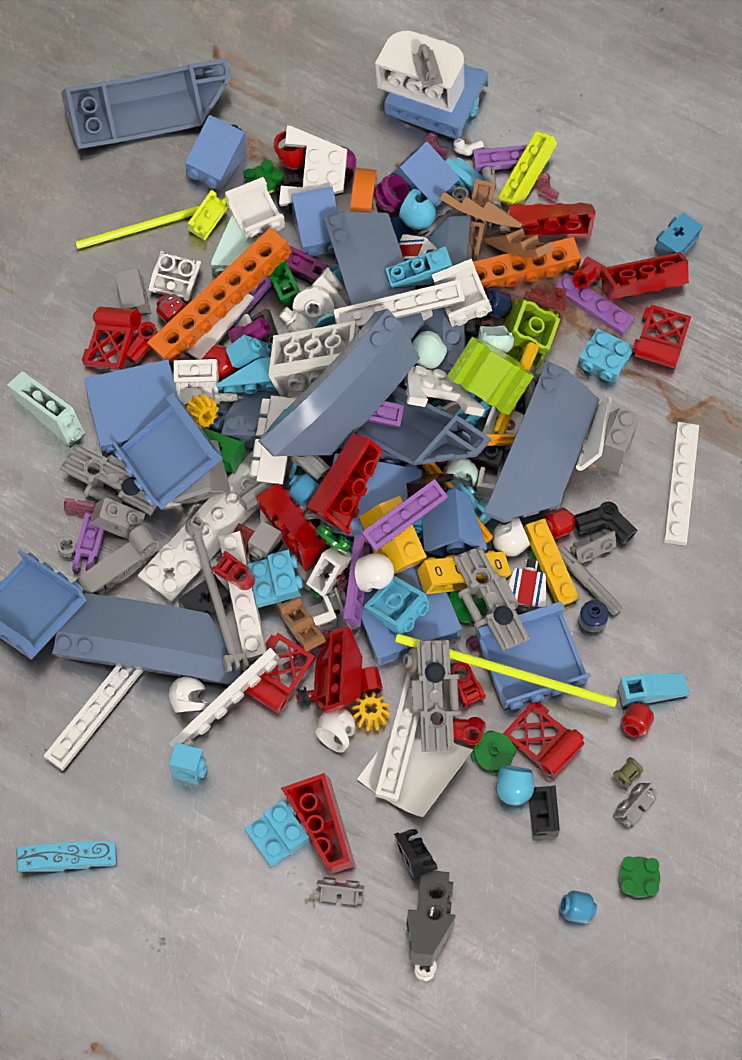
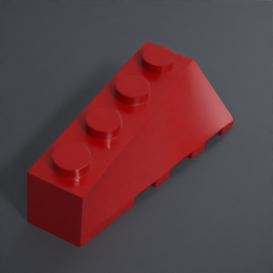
M582 202L548 205L542 203L534 205L515 204L509 205L508 214L525 225L523 227L525 236H591L596 216L593 205ZM508 227V230H510V229H519V228Z
M682 252L601 268L602 291L608 300H618L625 296H637L644 292H657L664 288L680 287L683 284L689 283L688 260Z
M353 433L306 507L321 520L346 535H350L352 530L350 524L353 517H357L359 512L357 506L361 496L366 494L368 478L373 476L383 450L370 438Z
M278 483L256 496L258 507L270 524L281 531L283 542L291 553L296 555L297 561L306 572L316 566L322 553L328 549V545L322 537L318 538L315 534L316 531L312 522H307L303 516L305 515L298 504L296 506L291 501L293 499L288 493L289 491L287 489L283 490Z
M325 773L281 787L327 868L331 872L337 873L356 866L330 778Z

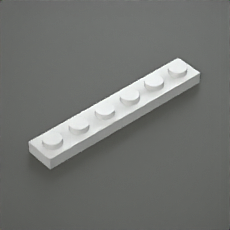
M456 280L334 309L333 314L336 324L356 321L358 327H363L374 312L387 308L396 318H401L463 303L465 299L460 281Z
M677 423L664 543L683 546L687 544L699 425Z
M238 531L219 537L222 556L223 552L226 551L247 566L248 560L241 532ZM246 574L242 575L239 580L243 579ZM228 581L242 651L246 653L248 661L259 659L267 651L253 588L241 590Z
M269 648L169 744L173 748L175 743L192 746L194 743L193 739L199 734L203 735L211 727L210 723L215 718L220 719L228 711L226 708L232 702L235 704L240 701L244 696L243 692L249 686L252 688L257 685L261 680L260 676L265 671L270 672L274 669L280 657Z
M116 666L44 754V758L63 771L144 670Z
M408 673L375 797L393 802H398L420 713H410V706H413L412 688H409V681L418 680V677L410 676Z

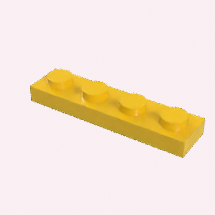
M542 519L526 524L523 528L541 571L546 575V582L555 603L562 601L563 606L578 601L580 598L546 520Z

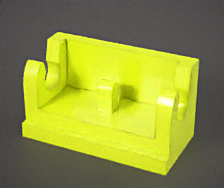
M212 190L188 222V230L204 241L228 209L226 200L222 199L221 201L216 197L217 194Z

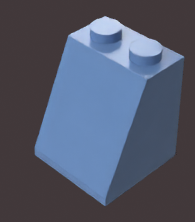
M209 115L185 162L186 174L194 180L198 179L212 189L216 188L222 191L247 155L245 132Z
M425 142L413 151L389 174L398 175L403 178L410 192L413 189L420 190V203L430 199L435 207L442 202L440 199L444 192L450 194L457 187L455 183L460 179L428 142Z
M333 187L291 194L292 218L301 251L313 258L326 253L334 254L324 220L326 217L338 214Z
M459 489L447 490L448 499L422 517L425 552L442 559L450 555H460L480 546L483 551L487 550L470 496Z

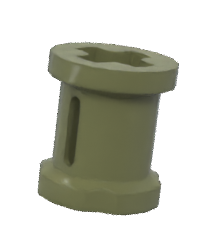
M629 757L626 764L619 771L616 770L613 776L622 786L628 788L631 785L630 782L638 774H642L644 769L634 758Z

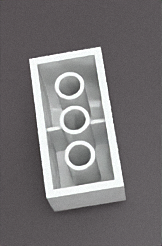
M400 31L393 34L387 40L375 62L377 88L449 112L453 111L464 90V56L462 51L455 45L444 40L431 38L425 34L412 31ZM421 44H426L430 47V50L434 51L443 80L442 84L422 87L413 54L418 53Z

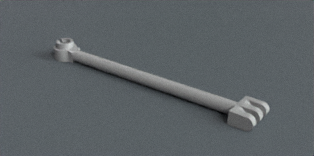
M199 517L190 518L185 525V530L194 539L228 655L222 658L224 669L226 672H231L233 666L234 671H239L241 667L243 670L249 668L246 653H237L216 580L211 570L212 567L202 537L204 522Z

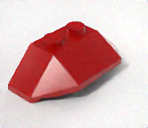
M348 626L328 633V640L323 645L316 660L313 701L326 713L346 707L361 696L363 657Z

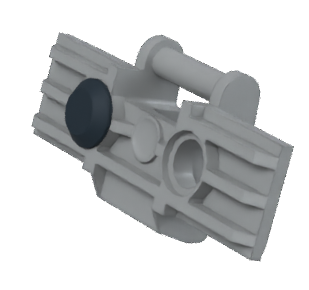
M75 444L60 467L61 471L88 484L84 491V496L86 497L91 496L99 501L107 497L123 505L128 504L150 516L157 507L156 504L151 505L145 499L144 494L146 492L144 490L141 491L134 483L136 477H132L124 468L127 464L125 462L122 463L112 455L108 458L101 457ZM96 465L100 467V471L97 474H90L88 468ZM107 484L118 491V500L98 491L96 487H104Z
M477 547L453 557L468 587L460 591L458 596L460 599H463L475 622V629L477 630L488 625L502 652L529 641L530 637L515 611L519 603L505 577H499L498 573H495L482 547ZM476 575H485L487 582L484 584L479 583L476 580ZM475 594L478 599L483 597L489 609L485 619L481 616L471 595Z
M449 640L417 641L418 680L409 681V688H412L413 706H410V713H420L422 752L454 751L453 716H461L457 679H460V675H451ZM442 680H448L450 711H443ZM434 712L439 713L443 717V722L438 726L433 725L430 721V716Z

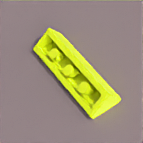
M535 131L498 195L499 202L508 207L509 205L524 203L557 146V142L552 135Z

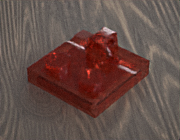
M554 287L550 297L544 296V291L531 288V292H525V300L564 311L567 310L568 303L565 302L567 290Z

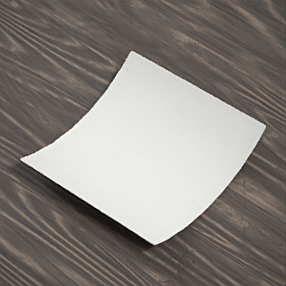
M418 722L398 802L387 801L409 813L424 817L473 749L454 743V751L422 752L421 724ZM391 735L357 778L375 793Z

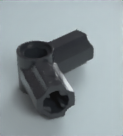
M610 501L602 503L600 507L574 515L575 527L580 534L604 527L610 529L611 532L615 531V536L625 544L638 531L619 512L617 505ZM608 512L612 517H606L603 513Z

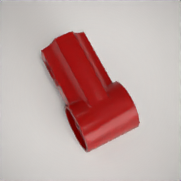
M587 256L573 275L574 286L581 290L582 288H588L593 282L597 283L602 277L601 268L606 266Z
M145 321L139 325L138 333L131 340L126 359L132 364L137 365L150 349L147 342L158 333L154 323ZM147 333H153L151 336H145Z
M443 717L440 718L439 725L443 722ZM471 717L468 720L453 718L454 739L464 740L469 745H476L482 740L486 724L481 718ZM470 729H475L478 733H473Z

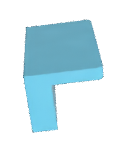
M448 158L445 162L460 177L455 183L456 186L466 188L472 198L475 179L483 181L482 175L461 158H457L454 162Z

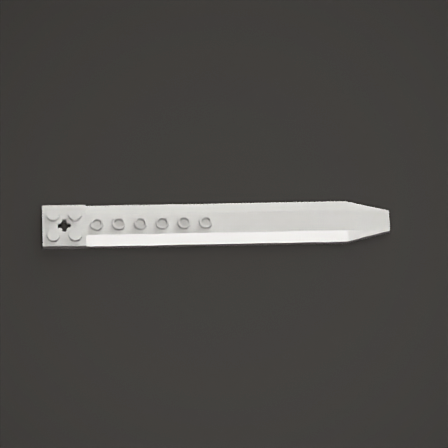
M253 451L243 460L236 473H232L227 478L231 491L209 498L193 515L194 518L199 517L204 522L202 537L210 562L221 551L219 537L238 532L259 508L257 505L250 511H247L242 507L237 498L239 493L252 485L257 479L256 477L249 476L251 461H260V458L252 457ZM290 456L287 459L284 479L290 474L293 462ZM185 525L138 574L139 580L171 604L179 598L203 571L194 539L186 532ZM166 570H174V577H164Z

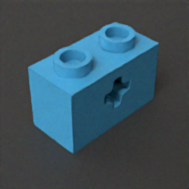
M682 212L678 218L674 217L670 221L669 228L666 231L662 230L656 238L657 245L655 250L663 256L682 252L684 255L700 237L703 226Z

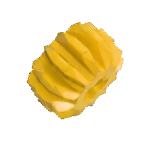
M199 394L198 396L193 395L191 401H187L186 408L202 430L205 428L209 429L210 424L214 425L213 421L218 417L216 413L219 410L214 399L204 394Z
M374 692L369 698L364 693L362 694L363 700L357 698L355 700L356 705L351 708V711L355 713L353 717L355 721H358L357 726L359 728L366 725V731L368 732L370 731V726H373L377 731L379 730V724L385 726L387 723L385 718L390 717V712L387 711L389 703H383V696L376 699V693ZM367 710H375V714L373 712L367 714Z

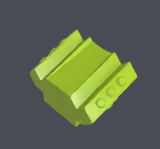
M514 297L512 309L505 316L503 324L514 337V345L506 354L520 362L526 345L529 342H533L539 347L534 359V369L537 370L544 359L545 353L550 350L560 318H558L559 313L558 310Z
M473 336L447 375L453 382L460 384L465 390L474 393L487 404L496 407L501 413L507 415L511 413L534 377L528 369L520 365V362L490 343L487 344Z

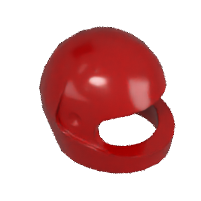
M283 131L274 139V150L278 154L279 161L285 167L291 170H298L305 166L307 148L285 145L280 149L278 147L280 141L286 138L287 131Z
M216 344L201 360L217 359L219 382L237 372L238 368L232 366L226 351L227 347Z

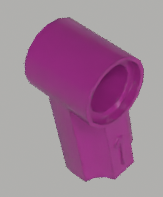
M259 317L246 326L231 329L228 335L232 344L243 335L261 340L269 335L272 330L266 319Z

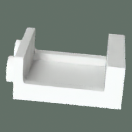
M264 177L225 192L226 204L246 242L257 240L270 227L275 232L285 227L284 216L278 212L270 197Z
M472 259L432 274L435 285L456 280L460 281L465 301L444 307L452 327L463 325L468 320L483 317L492 311Z

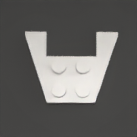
M287 125L286 146L305 147L307 150L303 187L281 186L279 205L287 206V204L292 203L291 194L331 186L333 187L334 194L344 192L347 149Z
M415 366L404 378L405 385L407 386L405 391L408 396L406 399L407 404L425 407L428 401L427 397L456 401L465 414L482 416L485 408L440 369L430 370L422 366Z

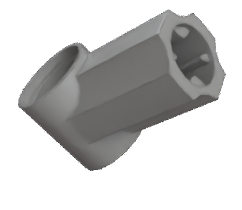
M318 455L290 456L293 464L300 466L316 482L323 480L331 469Z
M256 479L252 485L239 493L237 498L242 507L250 511L258 505L256 496L276 484L257 482Z

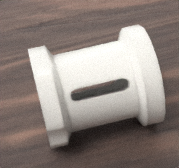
M436 961L433 962L428 973L425 970L421 971V965H415L414 972L416 977L423 981L431 980L436 971Z

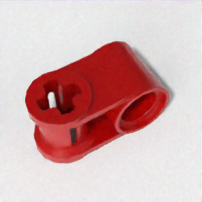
M226 551L223 552V557L218 564L211 568L219 577L229 581L241 590H249L255 584V576L248 567ZM246 574L243 579L239 580L242 575Z
M464 662L456 663L452 667L451 675H455L457 671H463L467 676L463 679H457L458 699L462 707L465 709L472 702L479 699L481 701L485 700L484 691L469 664Z

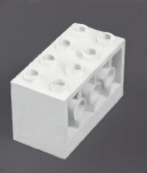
M356 321L274 335L268 376L280 397L297 399L359 332L360 329Z

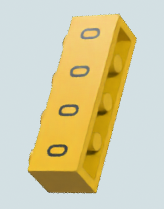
M504 551L485 552L495 573H498L499 577L504 576L507 581L512 576ZM455 555L442 559L431 557L423 561L417 573L425 594L459 591L468 588L453 560ZM476 575V580L479 583L484 584L487 582L485 575Z

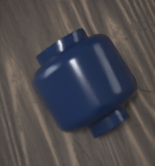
M495 287L488 289L485 294L492 308V311L488 312V314L496 318H502L509 314L513 305L510 294Z
M590 600L581 607L579 614L581 627L591 633L603 630L609 618L608 608L601 601Z

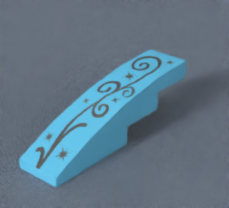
M115 841L67 842L17 847V872H60L65 869H89L91 866H114L116 864Z

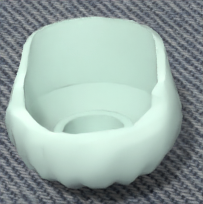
M480 326L478 339L487 344L490 343L504 353L512 349L514 337L505 326Z
M432 331L421 332L412 343L420 357L416 364L427 369L437 368L447 352V347L439 335Z
M467 458L449 460L446 463L442 472L454 475V480L450 481L454 487L459 483H462L465 487L468 484L472 488L476 487L479 473L474 463Z

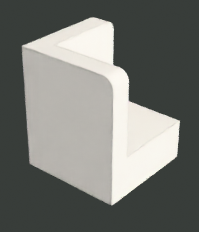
M481 467L476 490L478 494L476 496L490 499L498 477L484 474L485 467Z
M327 595L323 597L322 603L307 608L314 624L320 631L337 626V617Z

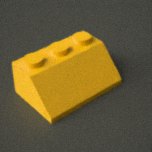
M398 496L383 502L359 516L364 531L403 503L401 497ZM413 525L375 552L372 548L374 553L383 554L391 560L394 566V575L423 563L427 558Z

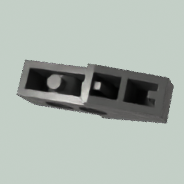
M434 870L420 877L417 910L408 909L406 922L413 965L431 967L454 929L456 915L451 914L452 902H447L448 896H452L453 882L449 881L450 872ZM431 896H437V897H439V898H438V899H434V898H432ZM429 917H436V918H438V919L433 920V919H430Z

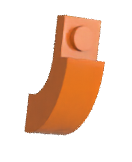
M356 168L350 212H372L378 176L377 170Z

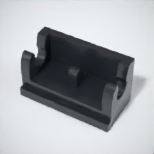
M433 473L406 483L408 498L434 479L446 493L449 489L445 487L444 483L445 481H453L454 475Z
M556 785L534 787L533 794L529 799L532 838L558 837L560 826Z
M416 829L394 834L398 851L413 878L438 869L422 838L409 840L411 836L418 834Z

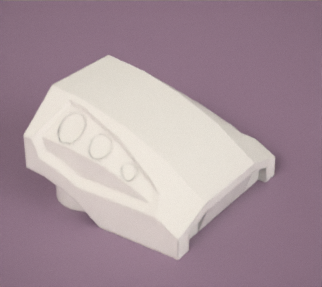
M161 251L153 270L148 291L162 295L167 293L176 294L181 300L189 302L202 262Z

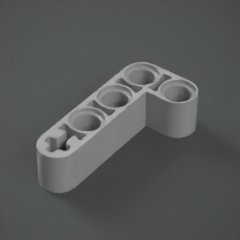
M140 525L129 534V543L84 572L77 578L76 582L83 588V593L102 595L149 563L159 552L158 542L145 525Z

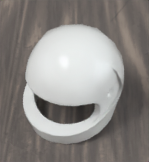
M519 517L513 518L506 525L499 524L492 533L494 548L497 552L504 551L505 556H517L530 546Z
M368 554L359 558L356 562L355 579L359 589L363 592H371L372 588L383 589L391 583L394 577V566L391 560L383 554Z
M183 676L172 683L168 696L175 713L205 710L211 704L202 702L199 699V693L205 690L200 680L190 676Z
M345 708L328 713L324 711L318 720L316 735L331 750L344 752L349 747L348 736H352L355 732V719ZM335 735L340 739L342 744H338L334 741Z

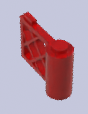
M652 304L650 308L646 307L642 317L646 322L640 340L635 339L632 351L635 352V357L676 368L692 316ZM652 314H660L664 319L656 322ZM680 320L685 322V325L676 328L672 321ZM668 324L672 330L664 333L660 326ZM654 328L659 334L656 337L646 335L647 331ZM675 334L679 344L670 342L667 337Z
M98 307L93 314L95 328L89 347L84 350L83 364L86 367L122 370L135 330H138L141 324V314L137 309ZM101 332L107 333L108 337L99 342ZM121 334H125L124 340L117 345L115 339ZM112 342L114 348L105 353L103 348ZM100 351L102 357L92 361L93 355ZM118 352L117 362L110 363L109 358Z
M279 633L276 636L271 634L266 642L267 650L271 648L275 652L274 648L279 640L285 643L289 653L278 656L280 657L279 659L290 657L292 668L279 671L278 665H276L275 672H264L260 676L261 680L257 685L252 688L249 686L244 691L276 713H280L283 710L290 695L316 658ZM302 654L308 658L304 666L294 667L292 656ZM293 672L294 680L291 685L287 687L282 684L280 675Z
M531 702L502 734L506 735L520 751L536 762L543 772L554 778L584 746V737L578 730L566 729L548 715L549 709L540 702L537 704ZM534 711L540 716L541 722L527 723V716ZM553 726L559 730L555 736L544 737V727ZM541 727L542 737L528 738V728ZM525 728L526 738L516 739L511 735L515 729ZM542 742L543 749L536 755L529 750V743Z

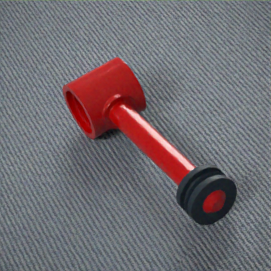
M378 667L363 668L361 695L366 693L367 696H371L373 692L376 694L382 692L383 686ZM303 687V690L302 688L301 690L297 689L298 694L296 698L301 706H303V703L310 704L309 700L313 699L314 690L307 691L306 687Z

